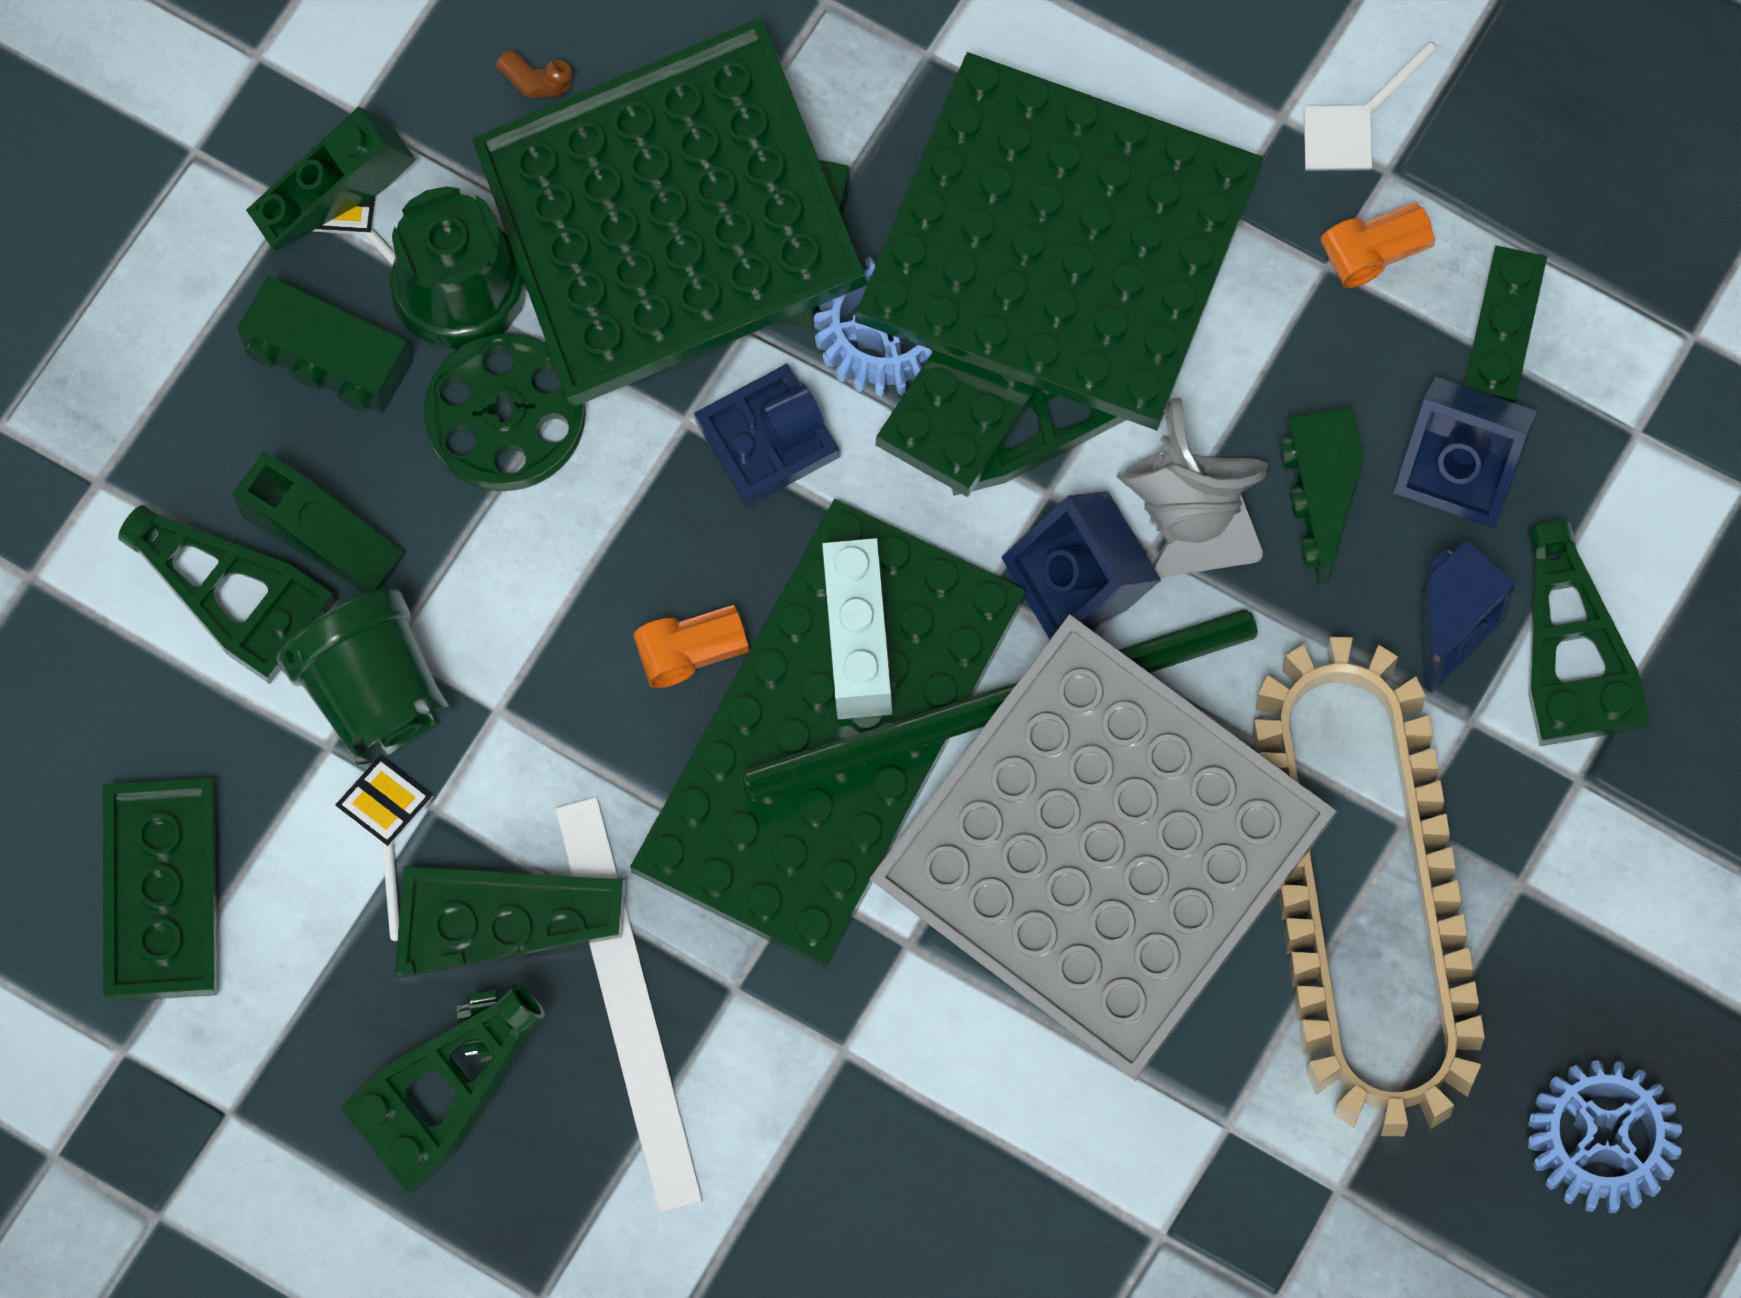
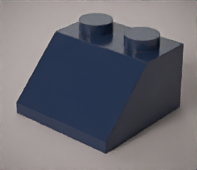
M1435 376L1424 397L1393 493L1496 528L1537 411Z
M1108 491L1067 496L1001 557L1018 587L1026 590L1025 599L1049 640L1069 614L1087 628L1092 629L1127 611L1161 581Z
M1467 540L1454 552L1449 548L1443 550L1426 570L1429 579L1422 588L1425 596L1420 612L1423 687L1431 694L1505 620L1516 584Z

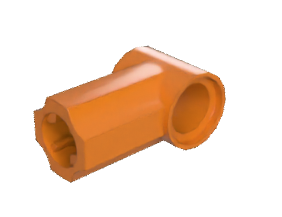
M1414 202L1367 222L1360 218L1343 221L1327 230L1322 235L1320 241L1344 288L1348 289L1372 281L1384 271L1387 265L1434 247L1435 237L1426 211L1417 202Z
M735 605L681 622L676 618L654 620L639 627L633 634L648 683L653 688L676 685L690 678L697 668L749 652L744 629Z

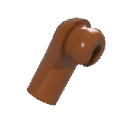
M511 49L505 52L496 63L498 71L527 98H558L571 87L572 68L562 60H555L554 63L550 62L546 65V68L533 69L515 50Z

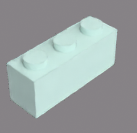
M877 538L822 543L838 719L892 715Z

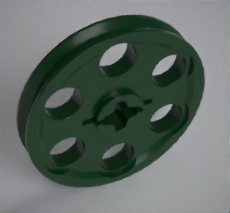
M517 334L485 336L458 348L436 370L425 396L424 421L431 445L437 457L456 477L468 484L486 490L515 491L545 481L557 473L572 457L580 443L585 426V403L572 408L566 398L562 384L552 393H541L533 387V380L538 373L544 370L556 371L547 344L537 339ZM495 352H506L514 358V364L507 373L493 375L484 368L487 357ZM461 382L470 387V397L461 405H448L441 398L443 390L451 383ZM508 402L511 409L515 410L511 412L510 421L500 422L498 415L495 414L499 412V404ZM559 419L567 424L569 429L564 439L559 442L550 443L540 438L538 435L539 428L547 420ZM460 431L470 432L477 439L475 448L465 455H456L447 449L449 438ZM507 450H517L526 457L522 469L513 474H505L496 468L498 456Z

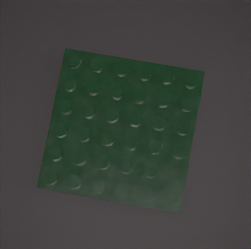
M762 17L472 138L564 393L572 408L868 284Z
M966 52L858 305L855 322L1158 431L1165 413L1163 411L1166 410V405L1175 388L1256 182L1264 157Z

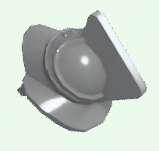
M1172 398L1167 403L1166 410L1163 411L1166 414L1169 436L1162 435L1160 439L1163 442L1164 448L1152 456L1123 469L1116 476L1145 501L1144 510L1151 517L1149 521L1152 522V525H1156V531H1160L1166 539L1165 545L1153 564L1154 569L1159 576L1168 577L1260 561L1263 551L1241 493L1267 477L1269 464L1259 459L1219 458L1192 454L1185 433L1181 398Z

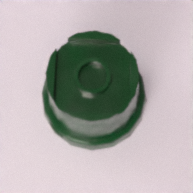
M449 186L426 190L409 200L402 209L403 217L398 222L397 229L394 225L392 232L395 259L390 274V289L394 311L410 333L429 345L457 350L475 339L502 334L507 331L522 311L527 288L508 236L500 230L496 216L485 200L475 195L476 200L468 195H462L459 188Z
M380 588L340 604L299 630L282 646L276 655L280 669L293 685L302 686L344 743L356 765H365L372 762L366 749L380 745L384 754L388 756L425 735L438 725L432 714L433 710L445 716L450 712V708L439 691L408 624L411 621L410 612L398 588Z

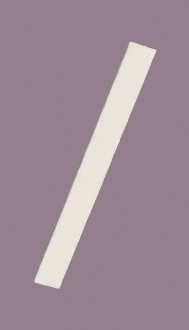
M597 797L555 808L572 876L618 879ZM624 903L621 937L589 944L660 1214L701 1203L702 1198Z

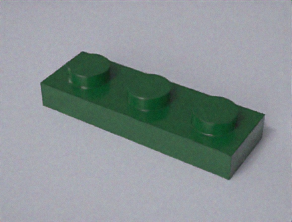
M1495 245L1464 386L1513 403L1516 402L1548 256Z

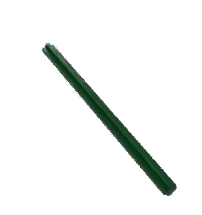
M1240 610L1119 649V651L1147 672L1152 673L1254 640L1258 635L1252 613L1247 610ZM1017 683L744 770L741 774L744 791L750 800L757 801L985 727Z

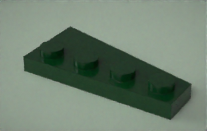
M404 866L394 976L399 979L620 938L622 935L626 882L623 879Z

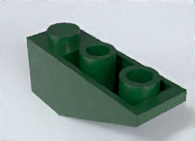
M358 106L248 207L246 211L271 248L278 250L378 195L416 159L390 122Z
M1352 406L1289 417L1286 437L1279 438V450L1284 470L1293 468L1296 486L1290 487L1289 490L1293 515L1295 519L1304 518L1307 536L1300 538L1303 562L1306 569L1315 568L1318 586L1329 584L1362 466L1363 452Z
M264 451L232 493L243 518L365 593L380 589L404 556L402 550L311 480Z

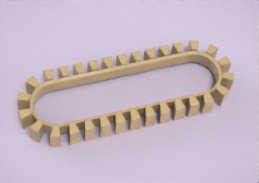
M1330 637L1327 649L1329 665L1314 669L1304 644L1285 655L1282 672L1294 683L1290 690L1267 674L1258 693L1256 710L1279 715L1281 718L1280 720L1254 719L1252 737L1254 750L1298 782L1289 716L1295 704L1307 692L1329 683L1353 684L1373 694L1384 706L1390 718L1445 1042L1444 1062L1440 1070L1430 1081L1409 1091L1387 1092L1366 1084L1349 1068L1341 1048L1310 851L1280 889L1278 901L1281 920L1286 919L1283 932L1287 954L1291 953L1289 970L1292 987L1297 986L1294 1001L1297 1020H1302L1299 1033L1303 1055L1326 1047L1330 1049L1331 1057L1309 1061L1306 1074L1316 1095L1339 1079L1349 1092L1337 1103L1334 1116L1355 1128L1364 1103L1385 1108L1381 1136H1405L1408 1127L1405 1112L1407 1107L1420 1103L1430 1129L1451 1116L1454 1104L1439 1090L1444 1082L1468 1097L1481 1064L1455 1058L1456 1049L1481 1050L1485 1036L1481 1015L1454 1023L1453 1015L1475 1016L1479 1001L1475 981L1469 983L1473 971L1470 948L1463 949L1467 938L1464 914L1458 915L1461 905L1458 880L1452 881L1456 870L1452 847L1446 848L1450 832L1446 813L1441 815L1444 797L1441 780L1436 781L1439 768L1435 747L1430 749L1433 738L1430 716L1426 715L1403 723L1402 716L1422 712L1426 695L1416 676L1394 691L1390 688L1386 681L1395 673L1398 656L1378 645L1368 670L1360 666L1348 664L1353 637ZM1280 748L1282 753H1270ZM1408 750H1409V751H1421V752H1418V753H1415V754H1412V755L1409 756ZM1414 783L1427 784L1414 788ZM1419 816H1433V818L1423 820L1420 823ZM1425 849H1441L1427 855ZM1301 879L1303 881V886L1286 885ZM1431 882H1446V884L1431 888ZM1304 913H1308V919L1292 918ZM1436 915H1448L1454 917L1438 921L1437 923ZM1313 945L1314 953L1295 952ZM1442 948L1462 949L1444 956ZM1317 979L1319 981V987L1299 986ZM1448 982L1467 983L1455 988H1448ZM1324 1012L1325 1021L1303 1020Z

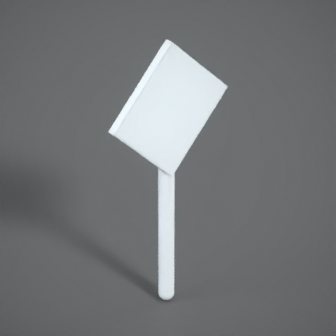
M1433 42L1428 43L1365 105L1304 106L1305 171L1372 170L1371 113L1436 51V44Z

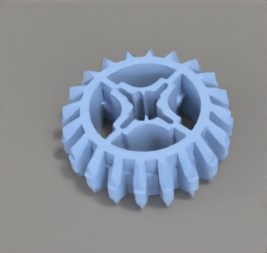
M870 256L865 261L866 270L864 271L868 282L876 266V262ZM867 286L819 305L822 312L814 315V327L820 331L815 335V342L819 350H826L823 353V363L827 368L838 366L836 376L841 383L855 376V390L859 393L866 389L869 383L875 384L876 395L880 398L886 392V385H895L897 393L903 396L906 392V381H913L934 351L917 345L901 355V346L907 340L892 335V342H890L887 333L855 322V315H853L852 321L845 322L848 314L860 303ZM873 349L879 352L882 357L871 356L860 350Z
M1592 1061L1588 1078L1578 1065H1574L1568 1071L1570 1084L1564 1079L1555 1076L1549 1084L1553 1095L1540 1093L1535 1102L1544 1113L1531 1114L1528 1125L1534 1130L1542 1132L1529 1137L1527 1142L1528 1148L1535 1151H1546L1535 1159L1533 1163L1535 1170L1544 1171L1553 1168L1554 1172L1551 1173L1546 1181L1548 1189H1555L1564 1182L1569 1186L1563 1198L1568 1204H1571L1576 1199L1578 1192L1587 1195L1585 1210L1588 1212L1595 1210L1599 1198H1605L1606 1208L1609 1213H1617L1620 1208L1621 1195L1633 1209L1639 1207L1642 1202L1640 1190L1651 1197H1655L1661 1190L1656 1178L1670 1180L1675 1171L1666 1160H1677L1682 1151V1148L1676 1143L1668 1141L1680 1136L1682 1126L1675 1122H1664V1120L1670 1118L1675 1113V1104L1673 1102H1666L1657 1105L1655 1101L1658 1100L1664 1090L1662 1085L1655 1084L1647 1091L1642 1088L1641 1085L1646 1075L1643 1070H1637L1631 1080L1623 1078L1625 1067L1622 1062H1615L1610 1075H1605L1601 1061ZM1590 1097H1610L1625 1104L1616 1110L1608 1111L1598 1107L1592 1100L1586 1103L1584 1099ZM1566 1110L1575 1118L1573 1125L1581 1134L1582 1140L1577 1145L1576 1150L1569 1156L1562 1145L1559 1128L1561 1116ZM1639 1118L1644 1122L1649 1136V1154L1644 1164L1636 1157L1635 1152L1637 1148L1632 1144L1628 1135V1131ZM1620 1124L1612 1146H1609L1607 1140L1605 1146L1597 1143L1588 1150L1598 1130L1597 1127H1600L1602 1133L1604 1128H1609L1612 1131ZM1602 1162L1610 1165L1617 1172L1623 1170L1626 1175L1602 1177L1591 1174L1584 1169L1593 1163Z

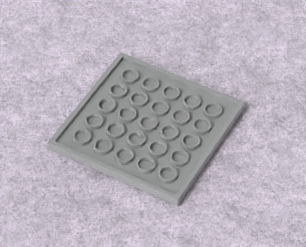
M1069 614L870 877V880L1136 1081L1337 815V811Z

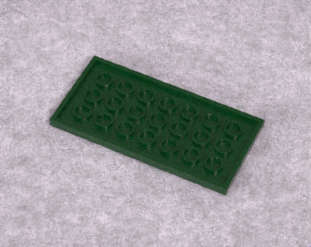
M834 499L630 865L631 873L826 969L873 883L870 877L891 850L950 738L757 801L750 800L747 797L743 788L741 774L744 770L973 697L1025 601L1026 590ZM877 538L892 715L838 719L822 543Z

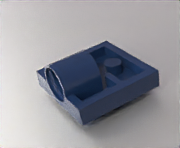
M788 364L694 413L696 424L746 507L840 458L839 448L825 427L823 416L808 388L803 383L799 384Z

